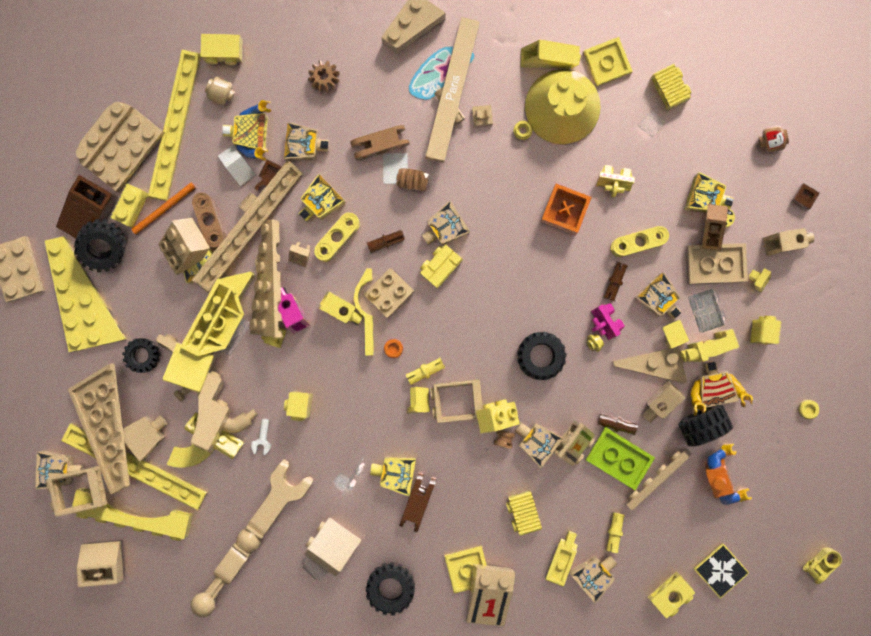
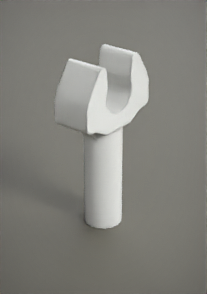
M269 419L261 420L259 438L251 443L254 454L257 453L259 444L264 446L263 455H266L271 449L272 444L266 440Z

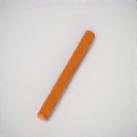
M190 182L133 227L131 230L134 234L140 233L196 188L194 184Z

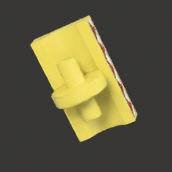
M604 165L598 177L597 186L605 187L606 191H611V197L614 198L617 192L631 191L635 177H632L631 169H621L620 175L613 174L614 168L612 166Z

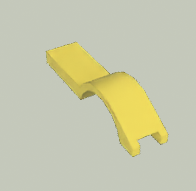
M366 269L354 293L355 307L365 317V356H374L373 316L366 314L359 304V294L361 288L373 280L372 269Z

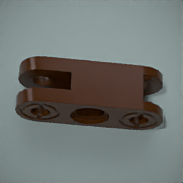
M418 472L399 524L400 527H403L406 520L415 523L413 532L416 533L420 527L437 478L431 476L427 487L420 485L424 476L422 472Z

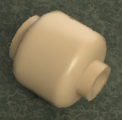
M220 77L210 78L205 88L207 98L220 105H224L226 101L231 102L235 91H232V83Z

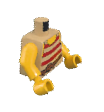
M716 362L705 363L707 375L698 376L690 392L694 406L693 415H697V410H701L703 414L706 411V407L737 402L739 399H741L740 404L742 407H746L745 400H748L751 405L753 403V397L747 394L742 384L732 374H729L728 371L718 372Z

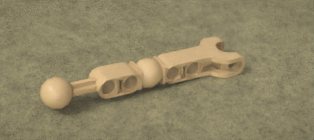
M287 460L281 461L271 474L270 484L272 490L250 520L246 529L238 533L236 543H234L214 571L215 579L205 593L196 594L192 598L191 610L195 616L207 617L213 613L215 597L225 583L228 586L252 552L259 548L261 539L289 501L301 499L312 485L313 479L311 477L304 478L299 485H290L285 477L290 467Z

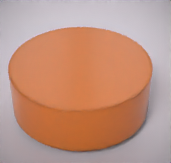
M396 339L388 340L384 345V352L390 358H397L403 352V345Z

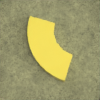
M194 445L185 448L175 446L167 465L178 468L197 465L206 460L214 452L215 448L209 453Z

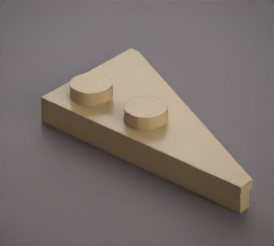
M679 347L612 361L613 365L619 368L680 383H687Z

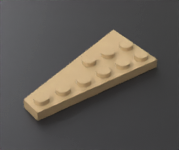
M265 220L261 226L262 239L258 248L260 255L259 262L256 265L257 280L254 283L255 297L251 306L253 313L249 328L250 334L282 338V331H278V322L282 321L281 314L278 312V305L281 302L280 272H277V263L280 262V255H277L276 247L280 243L279 221Z
M113 363L108 364L68 389L110 494H116L130 486L115 364Z

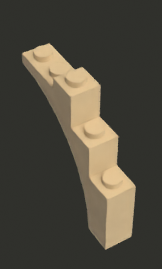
M159 334L156 342L161 347L172 353L176 344H181L176 342L177 339L169 334L165 336ZM216 352L209 353V354H211V355H214V359H213V362H212V364H211V367H212V365H213V363H214V361H215V359H216V357H217V355H218ZM214 371L208 372L201 393L197 392L199 413L196 429L190 442L192 445L209 453L212 452L232 412L228 407V403L222 400L215 402L224 385V381L221 379V375Z

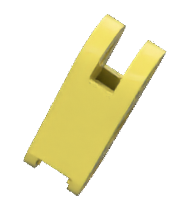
M349 212L343 214L318 242L314 253L320 261H331L360 227L358 217ZM353 221V224L348 226L347 222ZM335 233L342 234L340 242L333 241L332 237ZM327 249V254L322 255V251Z
M656 226L621 236L611 243L610 249L616 257H625L653 249L668 241L669 232L665 227ZM636 237L643 239L644 245L642 247L636 245ZM619 244L623 246V250L619 248Z

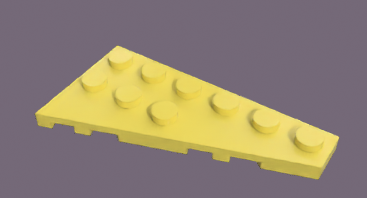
M66 237L45 240L68 351L75 352L127 340L108 311V307L96 287L87 276V272L80 262L77 261V256L74 254Z

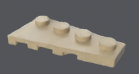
M687 448L682 453L676 452L670 458L672 462L667 467L665 464L656 471L658 475L653 480L651 477L642 484L644 488L640 492L636 490L628 497L630 502L627 506L633 510L680 467L692 453Z

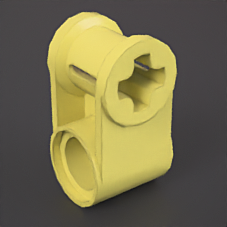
M823 548L803 566V570L814 578L816 584H820L841 565L842 557L832 548ZM833 554V560L827 562L828 555Z

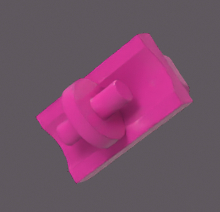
M611 303L604 306L602 304L590 311L594 316L592 321L595 325L591 329L592 332L598 330L601 336L605 335L608 340L621 334L620 331L625 325L620 319L614 322L611 319L610 315L615 312Z

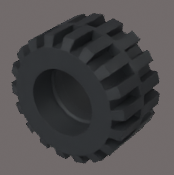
M95 219L94 223L89 221L86 226L83 225L74 243V254L77 255L76 259L78 262L82 261L84 268L88 266L90 271L97 269V272H102V269L107 272L110 271L111 267L113 269L116 268L117 264H120L126 247L125 234H121L122 229L120 227L116 228L113 222L109 224L107 223L108 220L103 219V222H100L99 219ZM95 239L104 240L110 245L111 250L107 252L96 251L89 242Z
M536 332L527 336L520 343L517 351V362L520 365V369L527 376L536 380H548L557 376L563 370V366L566 364L567 353H565V346L561 343V340L554 334ZM537 345H546L552 351V362L546 367H537L530 359V353Z
M724 405L708 407L703 414L701 410L697 411V415L691 414L682 419L678 424L689 447H696L714 441L733 429Z
M392 562L376 567L367 581V600L370 601L371 607H375L376 612H383L382 615L391 613V616H393L397 612L399 614L402 613L413 601L415 582L413 581L412 574L409 573L407 568L404 569L401 564L394 565ZM383 580H397L402 586L401 594L394 599L384 597L379 591V585Z

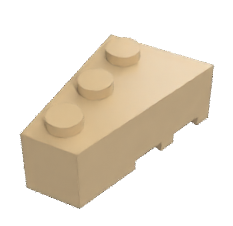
M408 0L381 37L382 44L396 54H399L417 41L419 37L446 20V13L428 0Z

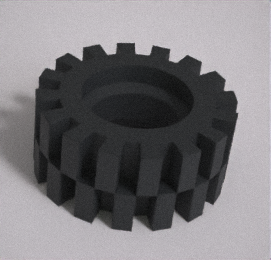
M133 339V341L128 342V346L124 347L125 352H122L124 356L123 362H126L125 366L136 373L151 371L152 368L157 366L156 363L160 361L158 359V356H160L159 348L149 339ZM139 348H144L148 352V359L144 363H139L135 359V352Z

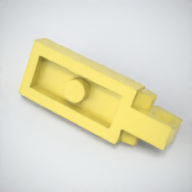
M568 530L565 540L560 539L545 580L564 587L577 553V544H574L577 536L576 533Z

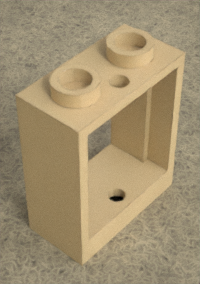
M480 379L433 384L434 388H430L431 400H435L436 407L432 408L433 419H437V423L477 419L476 410L483 409ZM472 385L475 413L442 417L439 388Z
M100 466L48 478L47 490L51 493V509L55 512V516L108 504ZM87 474L93 502L66 508L60 480Z

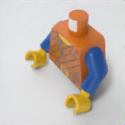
M734 444L722 445V448L710 455L707 462H705L706 474L714 498L719 497L723 505L752 499V497H747L746 491H749L748 488L735 493L724 459L726 456L736 455L737 451H732Z

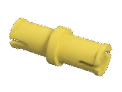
M438 358L426 365H420V368L407 373L406 377L410 385H413L424 378H430V375L445 369L441 358Z
M613 512L611 527L608 529L609 538L606 551L618 553L620 538L623 536L622 527L625 515Z

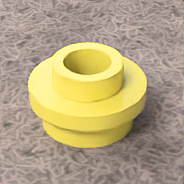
M519 121L515 124L513 133L517 139L526 140L532 134V126L527 121ZM520 128H525V129H526V133H525V134H521V133L519 132V129H520Z
M596 333L587 336L586 343L589 349L596 352L601 351V348L604 346L601 337Z

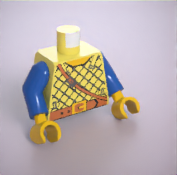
M261 100L257 105L242 111L239 116L234 117V126L223 125V136L233 137V144L247 158L266 160L262 155L268 152L266 150L268 117L263 112H271V109L266 108L270 101Z

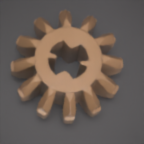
M319 60L320 66L317 67L316 64H312L314 70L308 71V74L311 76L308 78V81L312 83L311 87L313 89L318 87L319 93L323 91V88H325L326 93H329V87L335 90L336 86L334 83L340 82V79L337 78L340 72L336 70L335 64L330 66V61L327 60L325 65H323L322 61ZM324 73L327 74L328 78L326 79L325 77V80H322L320 75L324 76Z
M401 168L396 177V185L402 189L425 191L428 185V174L419 170Z

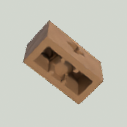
M708 204L701 248L721 251L728 206Z

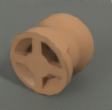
M504 430L496 431L497 439L494 440L493 444L512 449L511 442L515 438V433Z

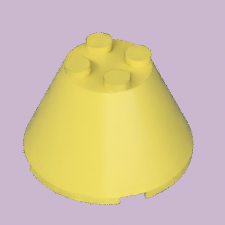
M569 69L552 70L540 76L531 85L525 100L526 117L528 123L532 126V130L540 138L553 144L566 145L582 140L594 129L600 116L601 104L595 86L584 75Z

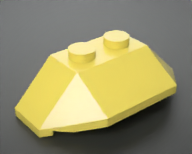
M217 278L180 346L182 349L196 356H202L227 348L244 316L235 287Z

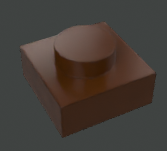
M803 183L800 185L792 201L809 210L820 192Z

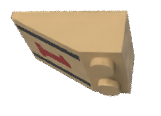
M573 421L563 435L562 442L553 453L571 466H574V464L578 465L584 457L583 451L593 445L595 434L582 423Z
M473 564L466 623L505 625L514 587V570L509 567Z

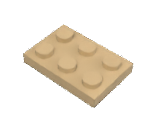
M26 236L0 244V285L7 303L45 291L29 239Z
M746 243L722 244L721 251L701 248L702 245L687 246L689 284L748 281Z

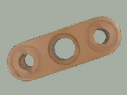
M405 125L394 126L351 140L352 148L365 147L364 150L354 154L355 160L367 159L408 146L410 144L408 139L399 140L398 134L406 129Z
M200 192L192 198V206L208 246L217 249L226 238V234L214 200L206 193ZM212 216L214 221L212 225L207 226L205 221L208 217Z

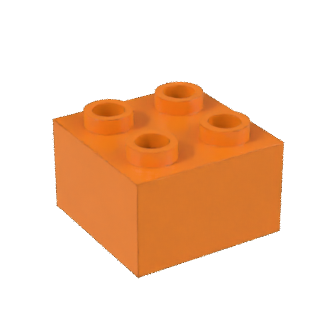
M555 183L540 222L572 235H577L592 197Z

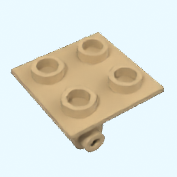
M390 268L364 295L389 318L415 291Z

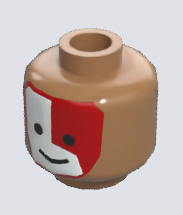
M781 126L765 128L762 136L759 137L760 147H764L768 153L784 150L786 144H789L787 130Z

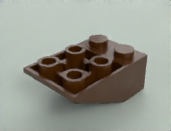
M78 175L68 192L56 228L76 238L83 225L86 226L87 222L92 221L94 223L95 219L103 222V219H106L118 197Z

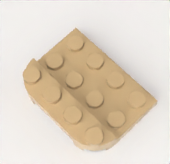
M114 102L105 109L81 140L76 150V156L84 167L88 168L113 190L119 192L165 132L130 105Z

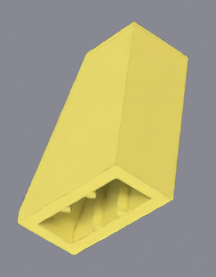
M539 39L521 48L520 67L571 69L579 65L581 59L580 46Z

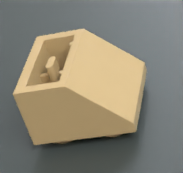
M192 218L172 221L158 244L175 275L181 274L202 261L210 249Z
M121 541L81 545L77 564L78 587L118 584L124 580Z

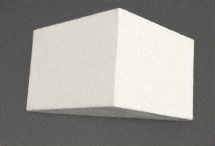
M234 145L218 156L240 186H243L256 176Z

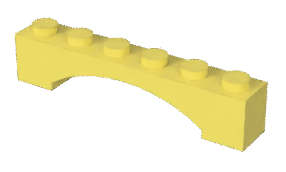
M86 488L77 489L72 507L93 502L91 490ZM109 504L74 512L78 518L88 519V517H92L99 523H107L109 521L113 522L116 527L125 528V526L133 527L132 530L137 532L147 530L151 531V534L154 536H163L164 534L176 541H181L188 537L193 518L192 513L173 510L170 512V515L163 517H138L121 512Z

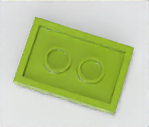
M604 427L585 460L636 491L655 457Z

